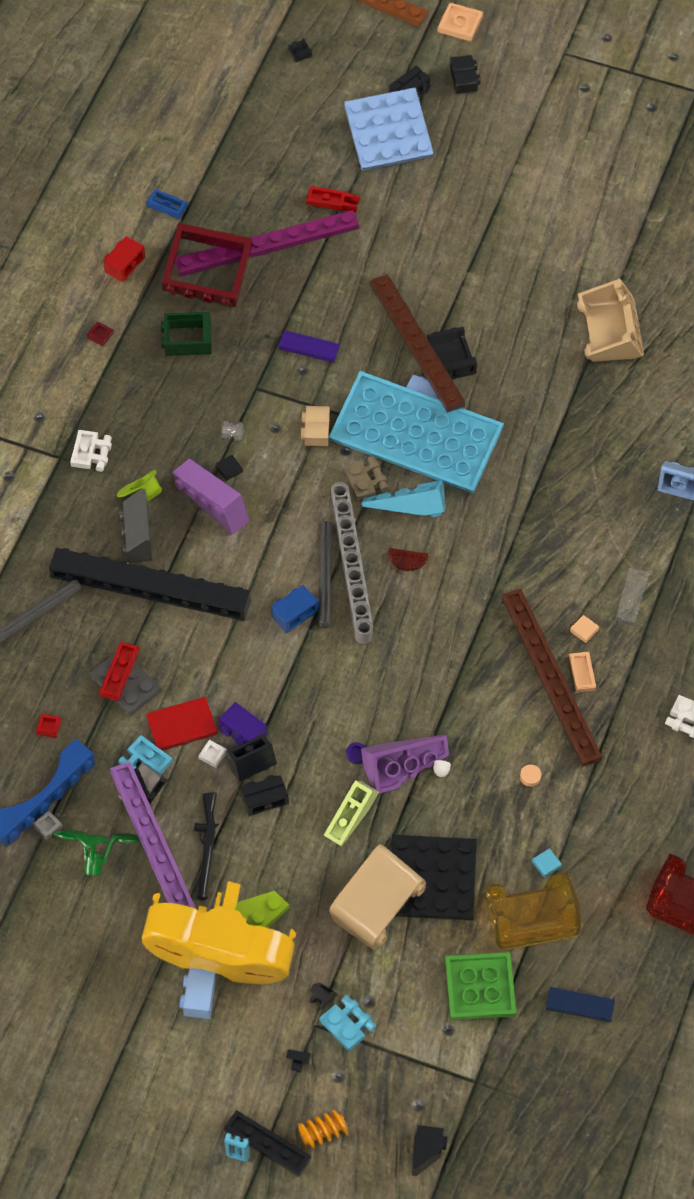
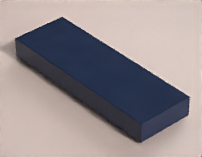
M550 987L546 1010L611 1022L615 999Z

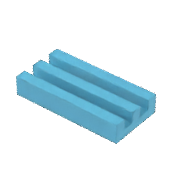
M227 1133L224 1140L227 1157L248 1162L250 1156L249 1140L244 1138L243 1142H240V1137L235 1136L233 1140L232 1135Z

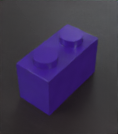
M236 702L219 718L221 732L225 736H231L235 739L238 745H242L261 735L267 736V725Z

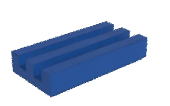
M157 189L154 190L146 202L148 207L180 219L181 214L188 208V202Z

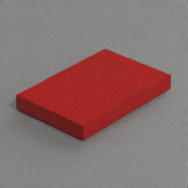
M206 697L146 713L155 745L162 751L218 735Z

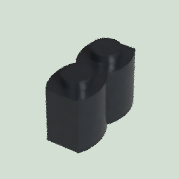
M472 55L450 57V71L456 94L478 91V85H481L480 74H476L477 62L473 60Z

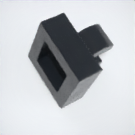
M304 38L301 41H294L288 45V50L295 62L312 57V51Z
M321 982L314 983L310 989V992L314 995L310 997L309 1002L311 1004L315 1003L316 999L319 998L321 1000L319 1009H324L329 1002H333L336 999L338 993Z
M288 1049L286 1058L293 1059L291 1070L301 1072L303 1061L310 1063L311 1054Z

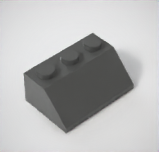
M141 489L123 501V510H120L121 522H125V526L121 527L122 539L126 538V543L122 544L123 556L127 555L128 563L152 561L146 489Z

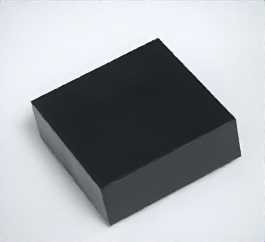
M233 455L216 463L217 470L226 481L243 472V468Z

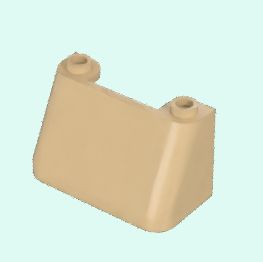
M621 279L578 293L579 302H577L580 313L583 312L586 316L590 343L584 349L588 360L600 362L637 359L644 356L635 301Z
M380 844L373 850L334 900L329 913L335 924L375 951L387 939L385 928L410 896H420L424 892L426 882L389 849Z

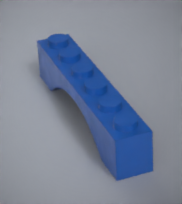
M75 739L61 752L57 771L43 791L22 804L1 808L0 843L5 847L10 843H14L19 838L20 833L30 828L40 814H45L55 800H60L70 786L76 785L80 777L94 767V753Z

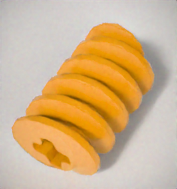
M336 1110L331 1111V1117L324 1113L323 1121L317 1116L314 1119V1124L311 1120H306V1127L302 1123L298 1124V1131L305 1149L306 1144H309L314 1149L316 1140L320 1145H323L324 1137L331 1142L332 1134L339 1139L340 1131H343L346 1136L348 1135L344 1117L340 1111L338 1114Z

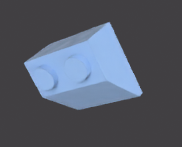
M665 461L661 468L657 491L694 501V467L690 468L675 462Z

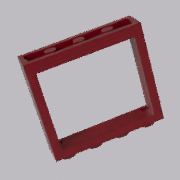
M178 223L162 281V290L170 292L171 295H183L188 299L197 298L207 303L216 302L225 307L227 305L237 307L252 250V238ZM181 239L243 252L232 293L170 279Z

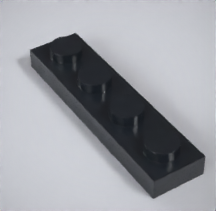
M237 1110L224 1127L225 1132L233 1137H240L241 1142H243L244 1138L248 1139L249 1147L300 1177L311 1160V1155Z

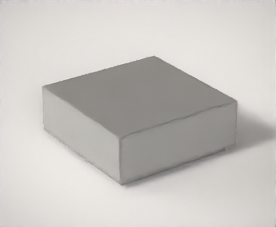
M48 811L33 823V827L48 840L53 836L54 832L60 831L63 828V824Z

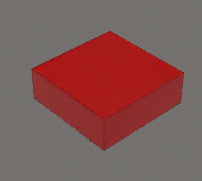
M41 714L36 734L57 738L62 718Z

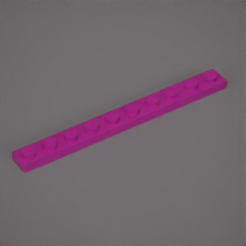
M351 210L251 237L252 250L250 258L359 229V223L354 211ZM217 246L176 257L175 265L180 277L238 262L241 260L243 252Z

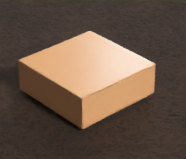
M584 615L570 628V632L585 643L599 630V626Z

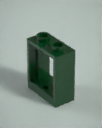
M210 312L164 313V321H161V333H164V337H161V348H165L166 356L212 354ZM203 327V341L170 342V328Z

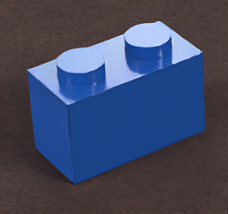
M302 585L299 588L293 589L288 596L277 600L271 607L272 618L288 633L319 611L318 600Z

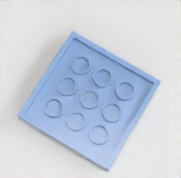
M416 88L344 102L362 171L433 157L434 153Z

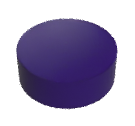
M359 742L350 744L346 750L348 761L353 764L363 763L361 749L366 748L365 745Z

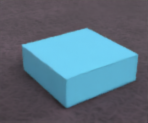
M550 848L532 859V863L544 878L562 867V864Z

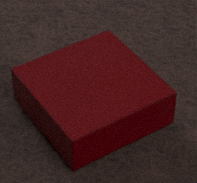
M97 321L87 333V339L104 346L114 332L113 329Z

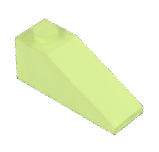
M355 780L324 836L343 846L367 814L379 792L366 783Z

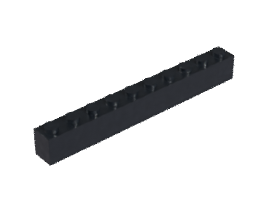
M56 548L49 566L50 577L53 579L67 582L76 579L80 585L245 621L251 602L250 591L243 587H231L224 583L209 582L203 578L195 579L184 574L177 575L166 570L150 569L144 565L137 566L126 561L119 562L107 557L92 556L85 552L78 553L67 548Z

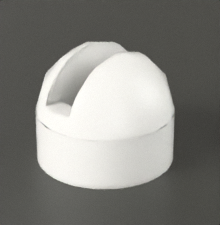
M442 760L434 761V773L439 777H445L450 771L451 764Z

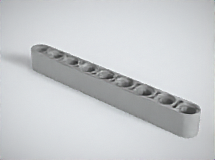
M337 482L331 487V503L353 630L358 643L368 644L373 639V622L348 485L343 482Z

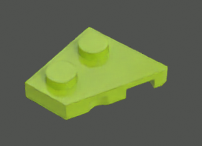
M272 891L237 902L235 910L239 911L244 918H247L246 922L248 925L268 928L290 906L280 895Z

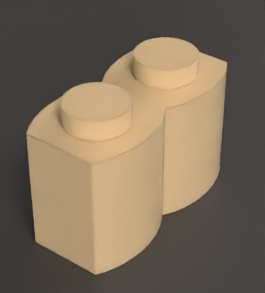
M306 406V412H302V423L305 424V428H301V439L305 440V446H328L330 406Z

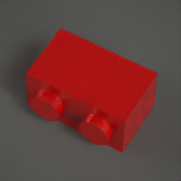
M125 236L122 241L116 244L114 250L105 256L103 260L105 273L124 282L144 260V246Z

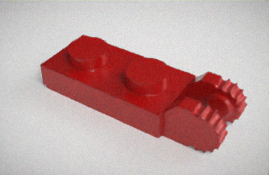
M310 186L306 199V205L340 211L344 210L345 212L353 210L354 213L358 211L357 204L360 203V197L357 195Z

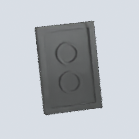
M115 653L90 672V677L100 687L104 682ZM135 662L119 702H115L132 716L161 693L162 690Z

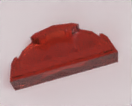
M389 548V558L392 564L403 571H415L422 568L429 557L428 553Z

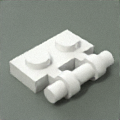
M79 430L70 461L71 467L90 469L91 464L96 463V470L103 472L104 466L108 462L107 454L112 447V437L105 435L104 439L100 440L98 439V432ZM95 448L101 449L100 454H94Z
M678 695L670 713L671 716L676 717V720L668 717L665 724L671 726L672 730L677 732L680 730L690 734L689 737L694 738V726L683 723V721L694 725V701Z

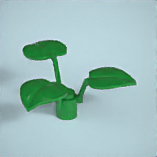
M64 830L53 833V837L79 840L83 844L84 873L94 876L101 875L102 863H106L107 856L115 842H141L138 835L131 833L113 834L111 841L107 836L92 835L91 833L78 830ZM110 842L103 857H101L100 852H95V844Z

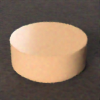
M535 765L524 766L520 773L521 782L529 787L536 786L541 780V770Z

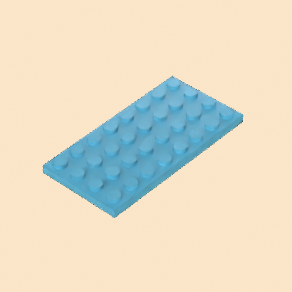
M359 371L329 435V440L437 481L443 480V483L474 494L504 428V423L463 408L447 413L439 399Z

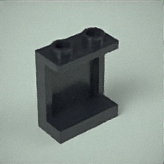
M454 327L427 335L429 343L451 379L477 374V361L471 355L465 338L464 327Z

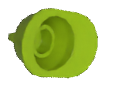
M153 470L144 477L123 487L118 491L117 497H123L128 494L134 495L141 489H146L147 501L156 497L162 491L155 477L157 470Z

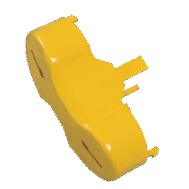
M228 881L222 907L219 906L222 893L218 892L214 908L208 912L207 907L199 906L197 910L180 904L158 903L160 893L153 895L152 900L154 903L148 910L142 934V943L158 958L180 968L202 969L221 974L232 982L263 985L283 981L288 976L295 947L293 939L296 937V932L294 929H290L288 937L273 929L248 925L246 922L247 918H244L239 911L235 910L241 884Z

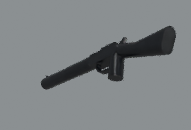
M216 792L204 793L202 795L206 824L195 823L194 831L200 832L201 843L205 844L197 896L200 900L208 899L206 893L216 828L219 826V823L215 824L214 820ZM202 832H206L205 842L201 840Z

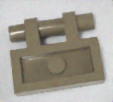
M370 456L367 459L369 462L368 466H364L362 460L343 466V471L357 501L376 495V488L380 487L382 492L389 489L387 486L388 481L380 470L381 465L374 456ZM369 474H374L375 479L370 480Z

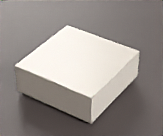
M209 740L198 755V758L217 768L226 755L227 749Z

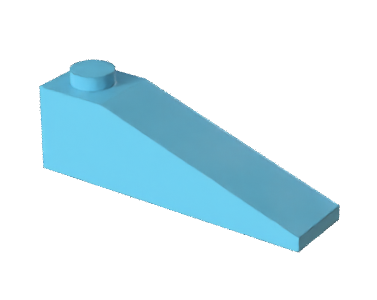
M443 480L419 484L414 490L407 488L399 489L394 495L386 492L366 497L362 501V507L424 516L430 515V517L440 516L446 508Z

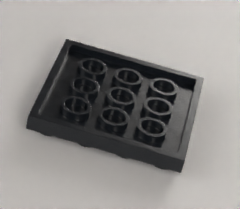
M392 834L391 852L426 882L424 892L420 896H410L396 916L473 921L477 839Z

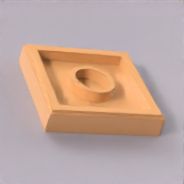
M449 3L438 26V32L471 42L481 22L483 12Z

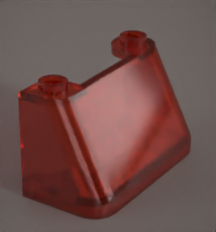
M669 854L654 881L646 905V911L651 917L694 935V878L685 875L687 865L683 859Z

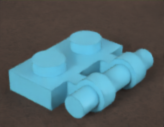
M140 735L127 749L131 757L126 759L122 756L118 761L120 765L131 762L133 769L137 767L136 764L138 762L145 763L162 774L173 763V758Z
M345 995L341 999V1002L346 1006L344 1009L341 1010L335 1004L319 1020L349 1052L365 1039V1034L361 1030L366 1027L372 1032L376 1025L371 1021L372 1017L368 1013L365 1014L358 1007L359 1004L354 999L351 1000L348 995ZM352 1013H353V1014L357 1017V1019L359 1020V1021H358L357 1023H355V1024H354V1023L352 1022V1020L348 1017V1016H349L350 1014H352Z

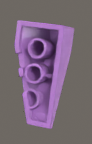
M445 734L383 743L361 749L364 771L372 788L379 793L397 789L404 781L409 778L413 779L417 776V773L426 767L430 768L433 766L434 761L442 760L449 756L447 735Z

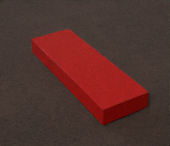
M120 641L99 691L100 697L119 702L140 652L139 646Z

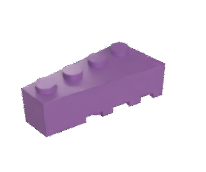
M188 459L172 472L176 488L180 491L182 490L231 535L249 522L242 495L193 460Z

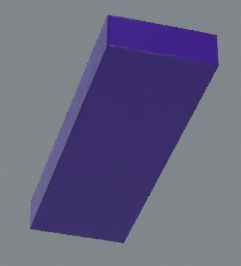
M284 331L279 344L280 350L333 363L340 348L338 343L289 331Z

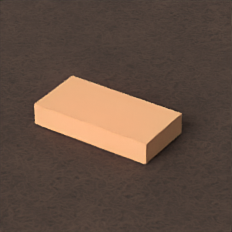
M590 653L569 654L575 693L596 691Z

